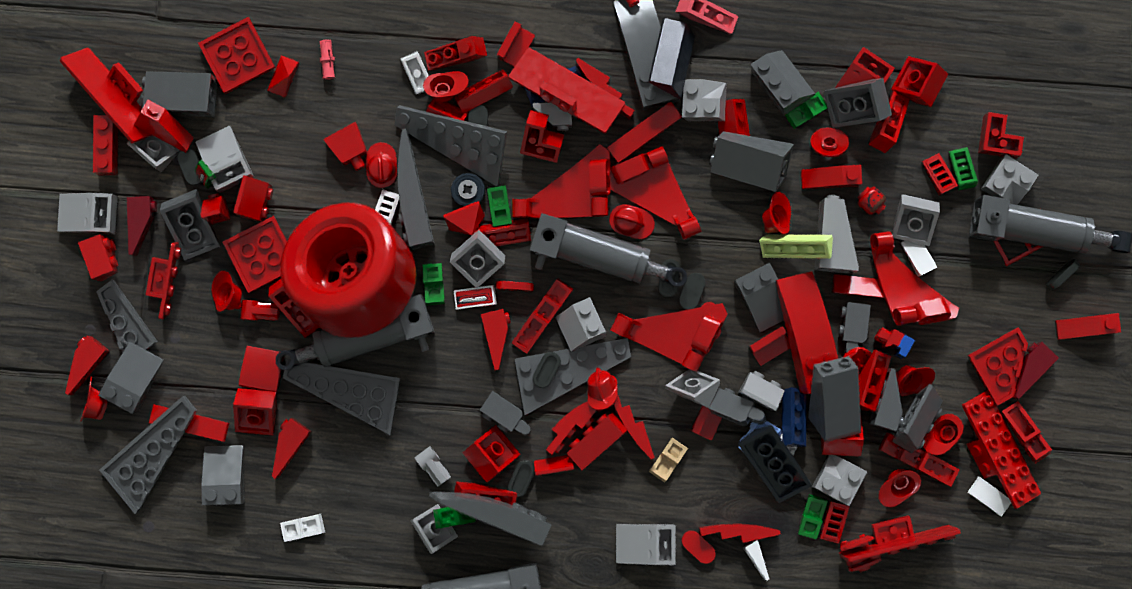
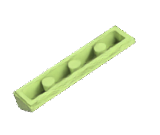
M765 235L759 240L763 258L830 259L832 257V235Z

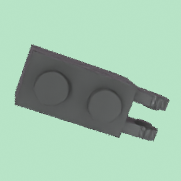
M847 302L845 306L841 307L840 317L843 318V324L839 326L838 336L844 342V354L858 347V343L860 344L867 340L871 305Z
M718 388L709 407L712 414L742 427L748 425L750 421L755 424L758 423V425H763L766 422L764 412L756 408L751 398L744 395L739 397L728 388L724 390Z
M492 391L480 409L483 412L481 416L490 422L492 419L498 422L497 427L506 433L508 430L512 432L515 429L524 435L529 434L531 428L529 424L527 425L521 419L523 416L522 410Z

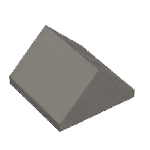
M153 135L135 143L127 142L134 151L160 172L180 152L176 147Z
M689 369L665 385V388L683 398L709 408L720 385V380Z
M439 504L411 520L430 554L458 537L452 526L436 529L433 510L439 509Z

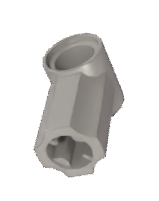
M431 446L414 457L420 467L429 474L437 487L451 477Z

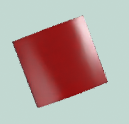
M247 346L241 368L239 386L277 393L281 369L277 367L275 358L279 351Z

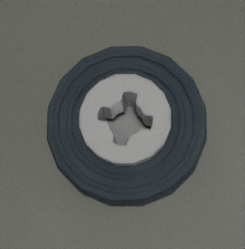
M465 173L453 181L451 195L454 201L463 207L477 201L480 203L485 195V186L477 175Z

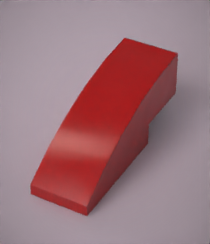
M1018 401L1002 411L1012 431L1035 464L1051 454V447Z

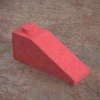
M680 0L676 9V13L690 20L729 34L733 33L738 19L737 15L707 0Z

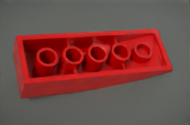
M812 271L775 280L801 393L806 394L811 393L813 366L838 359L828 316Z

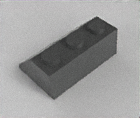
M782 50L767 53L751 64V73L783 116L815 96L814 91Z
M931 384L917 393L903 419L901 428H898L892 439V442L910 453L922 448L925 443L923 439L925 434H929L934 426L932 424L933 419L937 418L942 411L940 406L943 400Z

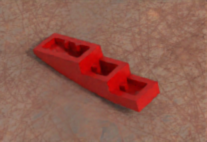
M576 59V66L587 81L619 99L622 98V93L608 85L610 81L609 76L581 59ZM625 105L620 113L630 120L635 110Z
M670 102L607 148L616 161L620 163L682 118V115L674 104Z
M557 278L514 338L512 344L527 354L573 291V288Z
M617 395L613 405L623 425L628 429V433L650 459L655 458L643 421L635 423L630 405L622 407Z
M153 404L149 423L152 424L169 408ZM195 414L185 432L225 442L230 423Z
M886 433L878 450L950 487L952 486L960 471L958 468L921 449L910 453L892 442L894 435Z
M739 523L699 527L701 536L719 532L721 539L740 536L742 543L781 534L778 529Z

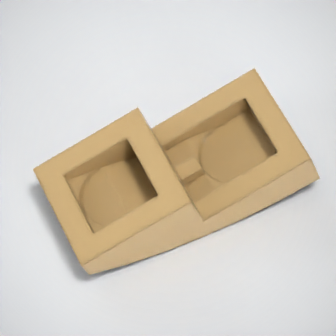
M671 438L649 472L663 482H666L688 448L674 438Z

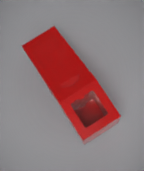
M470 36L424 52L429 71L471 62L487 56L484 38Z

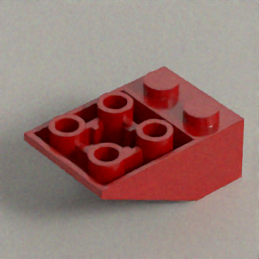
M863 47L835 88L883 78L885 83L895 68Z

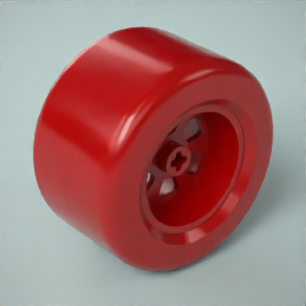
M358 203L333 204L309 215L290 235L281 257V280L290 299L319 328L327 333L344 338L367 336L380 331L392 323L407 306L416 283L415 261L407 244L383 215L368 206ZM359 254H368V258L363 263L357 262ZM349 259L348 263L341 266L345 260ZM334 272H339V279L331 282Z

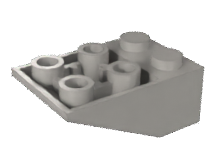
M231 126L196 141L202 160L206 162L216 176L211 182L217 192L222 193L241 184L243 175L251 178L254 177Z
M106 193L60 194L57 232L115 234L117 196Z
M616 524V563L675 565V525Z

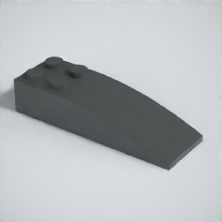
M626 0L613 1L642 111L679 101L680 99L648 82L661 29L653 0H640L632 8L629 7Z
M402 129L398 157V192L402 214H399L401 226L405 227L406 233H403L405 243L412 250L435 245L410 136L406 129Z
M430 492L429 494L431 498L440 504L543 546L552 525L546 521L547 517L534 510H528L515 502L513 505L489 497L466 493Z

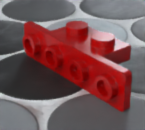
M177 242L171 244L169 260L152 257L146 295L162 298L159 319L166 318L171 312L169 301L175 289L172 283L173 278H176L178 272L176 260L181 255V248H179V243Z

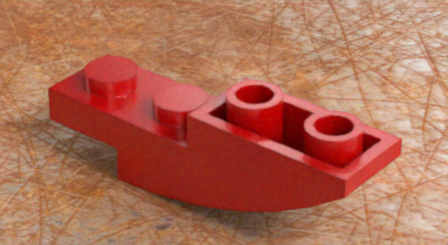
M588 401L573 409L552 429L558 435L546 450L550 454L554 452L558 454L564 446L562 441L565 437L570 438L576 431L574 426L578 425L581 429L584 426L588 428L594 420L592 415L596 411L600 413L601 410L593 409Z

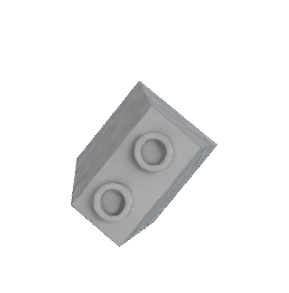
M828 195L827 198H824L819 203L817 235L833 236L832 257L830 259L815 258L814 271L853 274L858 271L859 266L845 201L839 199V196Z

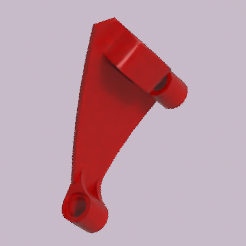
M600 144L532 198L512 199V218H540L541 213L556 218L608 216V195H610L611 190L610 151Z
M663 146L610 167L612 191L676 225L684 240L702 232L676 181Z
M887 231L871 235L870 244L876 272L886 303L896 325L918 322L919 325H925L957 317L959 307L927 285L893 254L895 246H893L894 238L891 232Z
M723 303L635 320L618 313L610 330L697 372L705 355L711 350L728 313Z

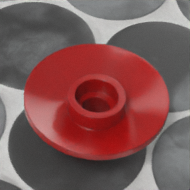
M827 127L815 131L811 136L810 144L812 149L819 155L836 157L846 152L849 140L841 130Z

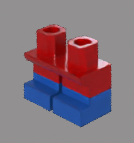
M883 327L878 330L874 337V340L882 344V349L887 347L895 349L894 356L899 359L907 356L915 341L895 329L888 331Z

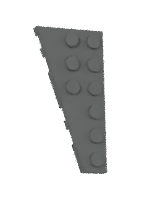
M628 338L587 345L572 352L570 349L554 351L559 355L561 364L551 384L546 388H538L533 383V374L546 353L516 358L515 365L524 414H529L587 382L588 377L596 372V368L599 367L601 370L607 371L629 359L631 353Z
M286 359L285 366L289 365L291 360ZM301 362L299 366L294 367L292 370H284L283 378L391 435L401 378L330 366L323 367V365Z

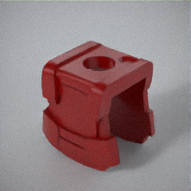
M862 534L857 539L848 542L847 540L839 543L841 551L869 545L868 542L873 540L874 537ZM867 557L863 558L860 563L851 564L848 561L846 563L850 572L858 570L862 572L881 561V558L870 559Z

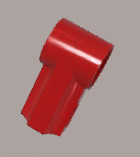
M242 300L241 319L258 321V319L279 320L280 309L276 304Z

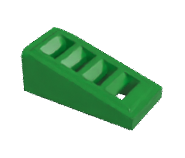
M968 147L949 151L954 178L958 184V191L976 187L978 180ZM965 155V158H963V159H959V160H956V159H955V157H959V156ZM967 163L966 166H961V167H958V166H957V165H959V164ZM969 171V173L960 175V172Z

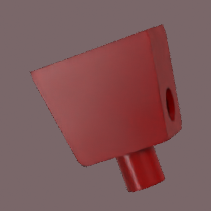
M356 122L323 139L344 166L351 163L355 171L366 166L361 157L367 154V149Z

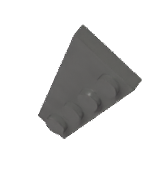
M114 280L109 281L96 291L104 312L108 315L111 323L110 327L116 335L117 344L122 353L129 342L145 350H148L158 342Z

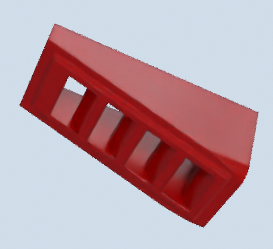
M940 153L922 161L938 195L958 186ZM938 160L939 164L933 167L929 166L930 163ZM939 167L942 168V171L936 174L933 173V170ZM945 174L946 177L938 181L936 177ZM948 180L949 184L942 187L941 183Z
M829 501L820 539L835 543L840 542L850 506ZM833 508L842 510V514L832 512ZM831 516L840 518V522L831 520ZM829 523L838 525V529L828 527ZM826 531L837 533L836 537L827 535Z

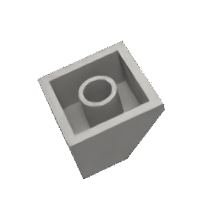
M685 79L682 118L687 121H725L727 83L704 79Z
M1006 154L1000 158L981 190L993 197L1009 199L1010 204L1017 205L1029 191L1038 174Z
M478 230L451 254L450 263L478 288L504 265L505 255Z
M828 455L812 487L850 506L867 471L836 455Z

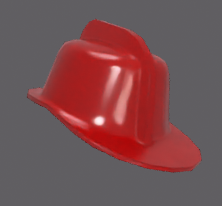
M460 71L437 73L425 79L423 88L427 95L431 96L434 100L447 102L454 95L463 92L467 88L469 80L467 75Z
M383 142L372 145L366 155L367 177L370 183L376 187L385 188L390 186L397 176L396 152L391 145Z
M775 192L772 195L770 207L762 215L765 232L787 234L790 229L791 205L784 193Z
M625 204L614 208L609 219L610 225L615 232L635 239L648 237L653 232L655 225L653 216L648 211Z
M220 271L215 276L211 289L216 309L219 312L225 309H240L242 307L241 289L233 283L227 271Z
M910 365L902 367L896 372L899 395L907 396L919 393L926 386L932 384L935 379L934 370L930 367L917 369Z
M599 367L596 368V372L591 374L587 380L588 403L593 409L604 410L612 406L617 399V379L609 372L601 370Z
M92 376L90 377L87 403L80 422L83 418L102 419L107 407V400L98 396L100 391L91 387Z
M954 414L940 416L934 422V426L929 434H925L923 438L925 440L924 449L932 455H941L949 451L959 442L963 434L964 426L961 419Z
M894 470L889 475L888 481L879 490L878 498L880 502L887 507L899 505L919 490L921 486L920 476L911 470Z

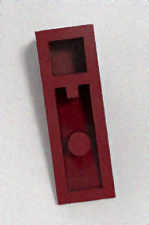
M150 196L127 197L128 250L131 256L138 255L153 222L154 212H157V202Z
M1034 342L1027 348L1028 353L1023 358V365L1015 388V395L1012 397L1013 399H1020L1059 359L1043 342H1038L1037 344Z

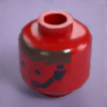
M867 187L857 197L859 199L858 205L869 215L875 212L879 214L886 207L884 205L886 196L876 187Z

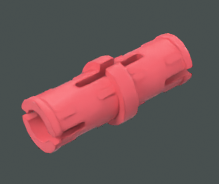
M332 40L319 41L321 48L320 63H322L323 79H334L333 62H335V57L332 53Z

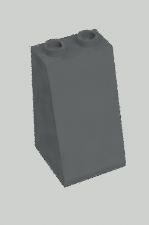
M146 71V77L142 79V87L144 88V95L140 98L142 109L147 100H150L165 108L170 114L215 118L218 81L211 73Z
M723 131L718 137L716 136L713 143L715 152L712 154L709 163L712 165L711 173L776 192L786 180L794 144Z
M849 356L813 366L808 418L825 442L861 433L858 367Z

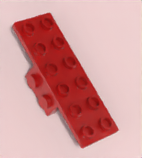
M85 48L60 58L59 61L131 143L152 136L148 132L134 126L142 111L137 100L143 89L120 63L113 64L109 71L90 48Z
M527 48L509 74L510 80L603 133H607L625 106V102L531 48Z
M984 391L962 404L978 439L967 443V446L983 478L997 475L1014 509L1021 507L1040 495L1041 491L988 391Z
M907 515L871 524L875 544L839 552V556L851 562V564L862 562L863 558L876 559L881 557L883 553L900 552L899 549L902 548L915 549L919 547L918 544L925 543L930 545L937 543L938 539L956 538L955 535L961 534L958 528L946 525L914 533L911 518Z

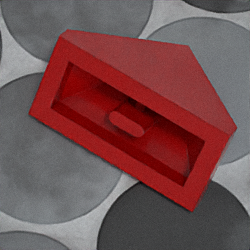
M281 56L267 91L286 98L299 62Z
M479 201L443 215L450 231L473 235L485 217Z

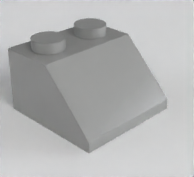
M902 194L896 212L892 232L893 238L930 246L940 213L939 202Z
M590 297L573 304L555 317L571 352L606 337V331Z
M754 371V373L749 372L738 393L751 398L754 402L771 411H776L785 391L781 389L782 385L773 380L771 382L764 380L765 376L757 371Z

